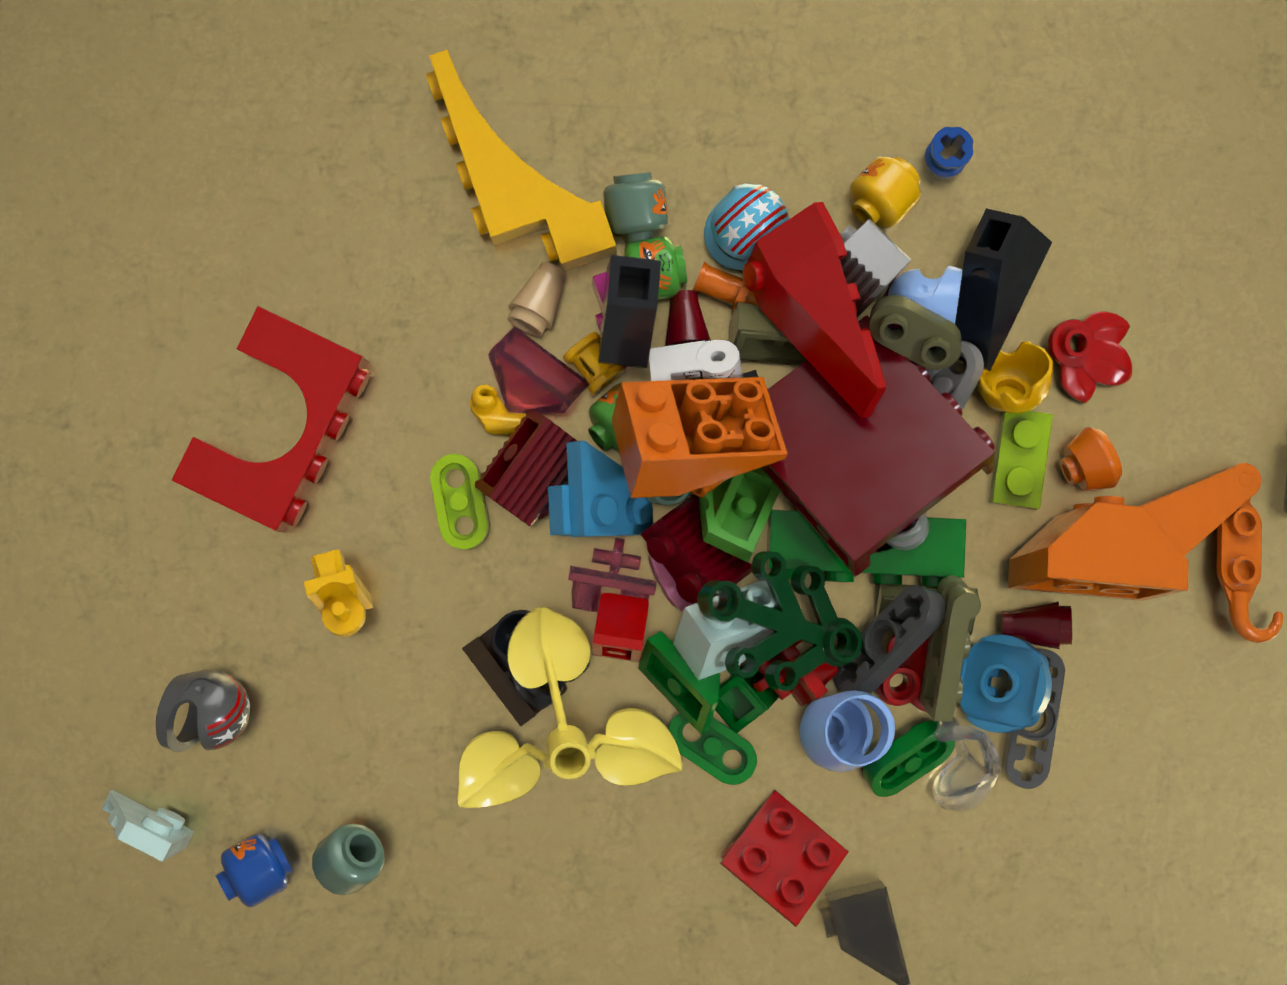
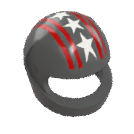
M201 670L180 674L171 680L161 697L156 715L157 740L162 747L175 752L186 751L199 740L205 750L210 751L224 748L234 742L247 727L250 717L249 697L244 687L233 676L220 670ZM189 703L184 726L179 735L175 737L174 720L176 712L182 704Z

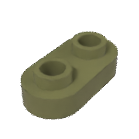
M900 295L883 297L873 305L870 312L869 328L873 338L883 346L932 370L948 368L960 357L961 333L958 327L951 321ZM896 323L901 325L902 327L897 330H892L888 328L887 325ZM933 346L942 347L944 350L932 351L929 350V348Z

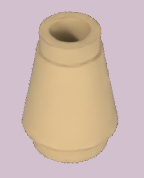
M541 262L539 268L508 305L511 310L507 318L508 321L527 334L541 337L545 329L552 327L564 285L563 282L567 274L554 264Z

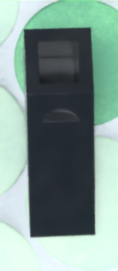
M987 208L965 251L955 325L961 333V341L975 345L982 354L984 361L983 369L991 371L1052 241L1025 217ZM963 357L958 359V362L966 364Z

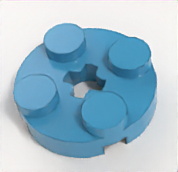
M998 634L980 639L982 641L974 644L970 649L968 658L963 659L960 677L963 682V696L960 704L968 716L966 718L976 727L996 733L1016 732L1035 725L1039 721L1041 714L1045 711L1052 691V678L1047 657L1042 652L1037 651L1029 642L1018 637ZM1002 670L1008 672V679L1012 681V689L1006 691L1004 697L1000 698L998 697V689L991 686L992 677H1000Z

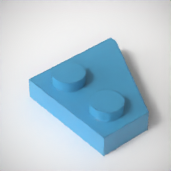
M586 441L567 442L571 537L641 536V533L653 524L652 503L645 498L630 497L624 469L621 465Z

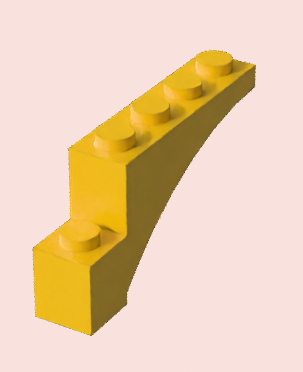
M448 50L429 55L434 71L425 73L434 101L440 99L445 101L449 116L440 119L449 145L459 143L464 161L456 163L464 190L472 188L475 190L479 206L471 208L480 236L489 233L493 244L497 245L548 228L549 232L541 235L550 262L559 259L563 271L617 254L616 243L601 200L593 203L583 200L547 180L522 161L496 135L476 109L459 79Z

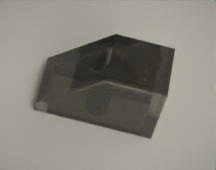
M878 880L825 893L828 907L819 910L826 938L835 936L836 942L842 951L896 984H910L887 887L883 882Z

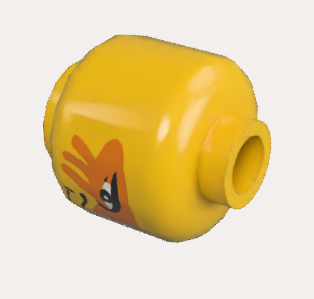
M878 157L872 161L850 185L849 194L853 203L852 212L855 217L863 224L870 219L876 226L881 228H892L897 225L920 200L921 190L919 184L921 180L916 169L900 157Z

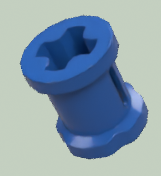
M944 127L939 130L925 150V165L930 173L944 179L952 178L959 174L973 156V138L968 131L961 127ZM952 145L956 148L957 152L955 156H951L946 160L941 156V152Z

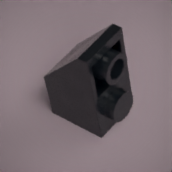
M611 255L606 271L598 363L647 368L657 312L661 260Z

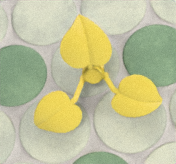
M547 607L535 608L526 614L515 627L509 641L507 655L510 671L521 686L532 689L546 683L549 684L558 727L547 738L548 754L530 743L519 747L516 738L504 731L485 732L476 736L465 746L461 754L457 801L459 807L481 808L503 804L525 795L535 786L540 777L541 769L537 759L544 762L546 769H552L558 777L563 779H576L582 776L590 766V759H594L596 767L604 779L624 786L642 784L665 774L680 772L682 770V760L678 746L669 729L655 715L642 709L627 708L615 711L606 721L605 735L595 734L588 744L584 733L579 728L567 725L557 680L570 681L583 673L590 661V644L583 629L573 620Z

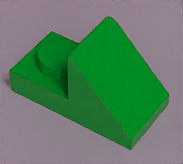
M662 631L647 638L638 669L700 734L708 731L719 700L720 672L698 680L673 645V642Z

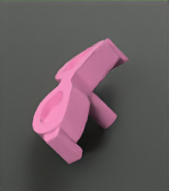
M649 554V564L653 576L661 586L664 596L671 605L681 612L684 611L685 607L693 605L686 602L679 595L675 580L664 565L656 562Z

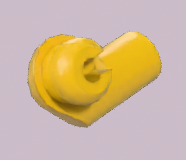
M479 385L472 392L469 401L471 412L489 434L510 436L515 431V427L520 424L521 419L526 416V414L508 412L497 396L496 389L491 385Z

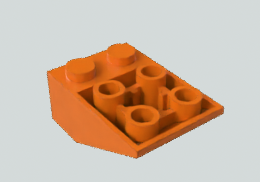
M764 377L621 383L612 415V426L631 498L679 496L781 461L787 457V450Z

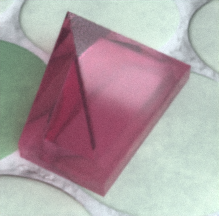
M515 326L488 354L506 409L511 413L526 414L531 408L538 413H565L589 386L582 376Z

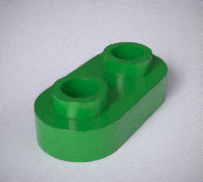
M677 712L672 717L668 729L674 737L679 753L725 784H741L753 775L757 766V755L753 746L744 737L713 717L708 731L701 734L696 740H687L683 736V728L689 722L680 712ZM729 750H736L741 755V761L736 767H727L723 763V755Z
M930 720L917 723L909 732L892 742L885 755L877 761L864 766L863 778L875 795L879 797L895 795L945 762L954 750L955 739L942 722Z

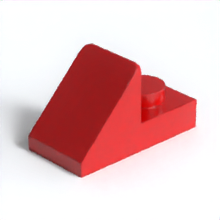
M602 593L592 642V655L640 663L649 601L645 598Z

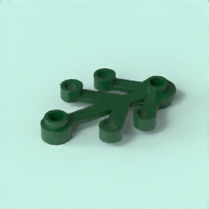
M762 551L757 553L752 560L751 570L758 580L767 582L778 610L744 599L740 588L731 581H709L698 593V607L706 618L724 622L738 618L774 631L749 648L734 647L727 653L725 667L732 676L741 678L754 676L760 665L799 640L814 644L791 662L775 660L766 669L765 679L769 687L775 690L791 691L797 686L799 679L823 663L830 666H844L853 661L861 651V633L851 621L837 617L824 587L825 576L822 570L815 566H799L792 573L790 585L785 573V560L777 552ZM768 559L772 562V570L769 574L765 571V563ZM808 573L811 576L809 588L805 586V577ZM793 590L800 595L808 596L818 624L805 620ZM716 592L719 597L718 605L714 608L713 597ZM837 636V645L834 648V639ZM744 654L746 665L743 670H740L739 659ZM784 668L786 671V678L784 682L781 683L779 680V673Z

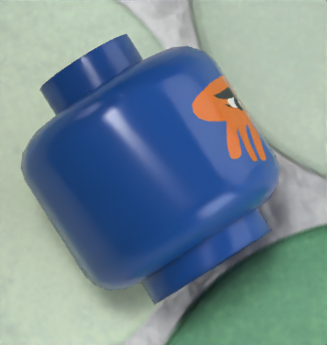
M257 833L222 852L221 864L224 870L216 874V878L229 901L238 896L245 906L254 907L286 889L288 885L287 874L293 870L277 839L274 837L268 840L264 835Z

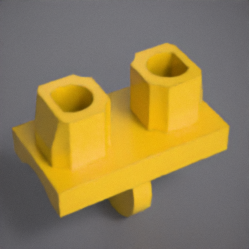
M332 550L312 556L311 562L315 579L304 581L307 597L322 613V621L327 630L333 635L348 637L357 633L365 622V610L374 608L371 594L355 574L351 565H345L344 557L340 550Z

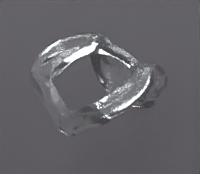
M953 717V722H939L934 732L935 739L940 742L955 740L957 756L937 775L933 784L932 794L935 801L943 809L965 812L977 807L989 794L999 775L1001 763L993 742L983 731L970 726H959L957 719ZM977 739L983 754L984 766L972 757L963 740Z

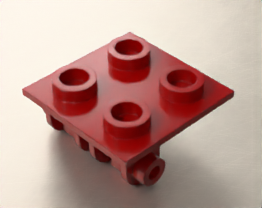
M774 790L735 843L732 842L721 856L723 860L720 864L792 925L797 927L849 851Z

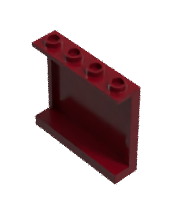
M866 315L858 323L860 328L870 330V318ZM873 336L872 339L887 388L871 416L861 418L811 363L806 360L767 389L787 450V457L781 461L760 467L854 577L871 566L870 555L969 478L981 469L989 475L993 471L995 446L988 434L978 426L973 429L963 419V413L959 404L949 393L943 392L940 394L930 383L931 378L925 367L883 346Z

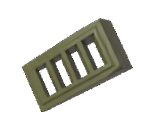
M744 302L736 303L729 325V342H732L737 347L740 359L800 365L807 360L761 311L759 306Z

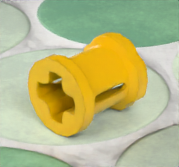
M596 331L577 342L563 356L564 361L567 364L573 363L588 382V391L592 396L612 384L625 371L624 366L598 363L600 336Z

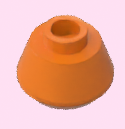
M1086 427L1064 448L1065 458L1060 460V467L1064 477L1071 486L1078 484L1083 490L1109 489L1117 486L1122 476L1121 462L1112 442L1102 430Z

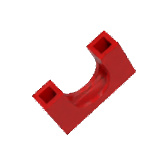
M257 306L238 344L237 350L288 375L296 382L303 393L307 408V419L303 434L297 444L285 455L272 461L256 463L245 461L204 440L192 437L171 481L274 531L285 533L288 526L294 528L300 521L307 502L302 500V497L309 483L316 484L321 478L328 463V458L323 456L330 440L337 441L344 432L349 420V415L344 412L352 396L358 398L362 394L371 372L366 370L369 361L363 356Z

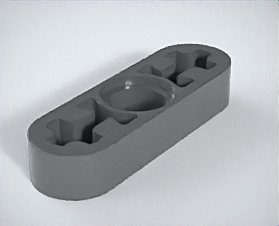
M916 585L904 589L861 633L862 648L859 655L848 664L837 666L838 671L833 676L836 686L843 692L853 690L869 694L874 692L940 627L946 613V605L942 595L935 590ZM892 628L895 634V644L892 650L885 654L882 648V639L884 634Z
M1036 648V650L1042 652L1047 657L1049 667L1053 668L1051 676L1052 691L1049 703L1045 709V725L1036 732H1028L1023 728L1016 732L1006 733L1002 758V770L1005 777L1011 783L1024 789L1040 786L1049 775L1065 677V666L1060 656L1051 650ZM1018 735L1033 741L1043 740L1041 749L1031 745L1030 760L1037 763L1036 772L1029 771L1026 779H1021V772L1014 769L1015 760L1024 759L1027 746L1022 743L1016 744Z

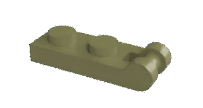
M954 575L943 578L937 587V592L942 595L945 601L946 613L940 627L929 637L919 702L932 720L939 722H953L955 704H959L962 700L963 682L960 677L963 659L968 658L971 647L968 632L969 620L975 618L981 609L979 597L969 589L968 585L960 577Z

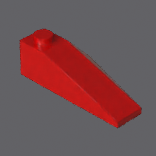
M823 201L815 202L756 241L752 253L744 265L743 279L747 289L752 291L761 311L861 418L871 416L887 386L871 332L867 328H860L855 302L860 299L856 283L847 284L840 259L847 255L843 239Z

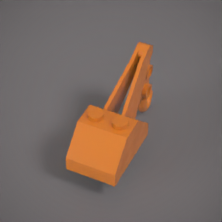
M1249 463L1231 466L1140 506L1124 505L1125 498L1119 496H1098L1094 498L1093 504L1073 505V511L1054 517L1009 559L1008 588L1144 601L1188 591L1189 561L1185 555L1217 528V577L1227 598L1230 621L1237 634L1247 641L1255 643L1267 642L1279 633L1283 623V613L1280 611L1274 613L1272 622L1264 629L1254 627L1249 620V603L1261 579L1262 522L1259 513L1250 502V498L1260 489L1261 475L1257 468Z

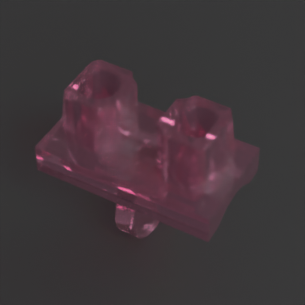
M615 538L613 551L594 548L592 562L610 565L609 572L570 566L568 580L573 581L571 590L572 608L598 612L602 586L621 589L620 595L645 598L649 601V595H655L657 581L619 574L620 567L639 571L641 556L623 553L625 539Z

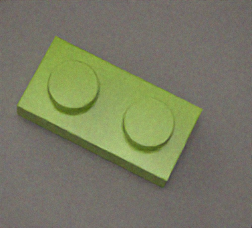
M1034 411L1001 413L989 503L1034 510L1040 509L1053 414Z

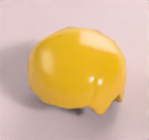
M1028 341L1021 342L1019 347L1013 352L1006 353L1000 350L991 371L983 369V373L977 383V390L988 406L996 411L1005 413L1028 412L1041 405L1049 395L1053 375V360L1046 349Z

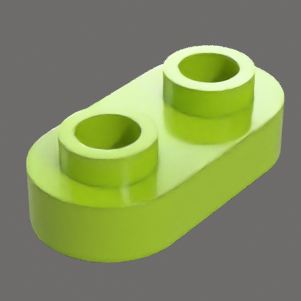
M448 454L436 461L431 470L430 482L442 538L454 548L468 550L477 547L484 541L488 533L489 522L484 495L475 487V482L480 479L478 468L473 461L461 454ZM454 470L462 471L465 476L464 483L458 488L451 487L447 480L449 473ZM462 517L471 518L474 524L473 530L467 535H461L456 529L457 521Z

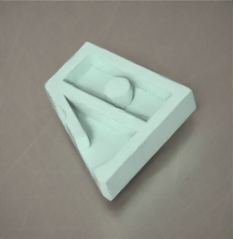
M110 790L102 806L103 811L111 813L108 821L115 829L114 833L118 840L162 862L186 849L194 833L193 830L183 826L185 819L175 812L164 808H158L156 812L114 790Z

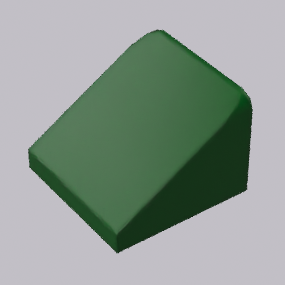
M746 662L739 667L740 670L744 669ZM759 670L750 678L730 675L720 683L719 700L715 711L736 733L766 712L779 698L771 687L760 693L757 692L753 684L763 676Z

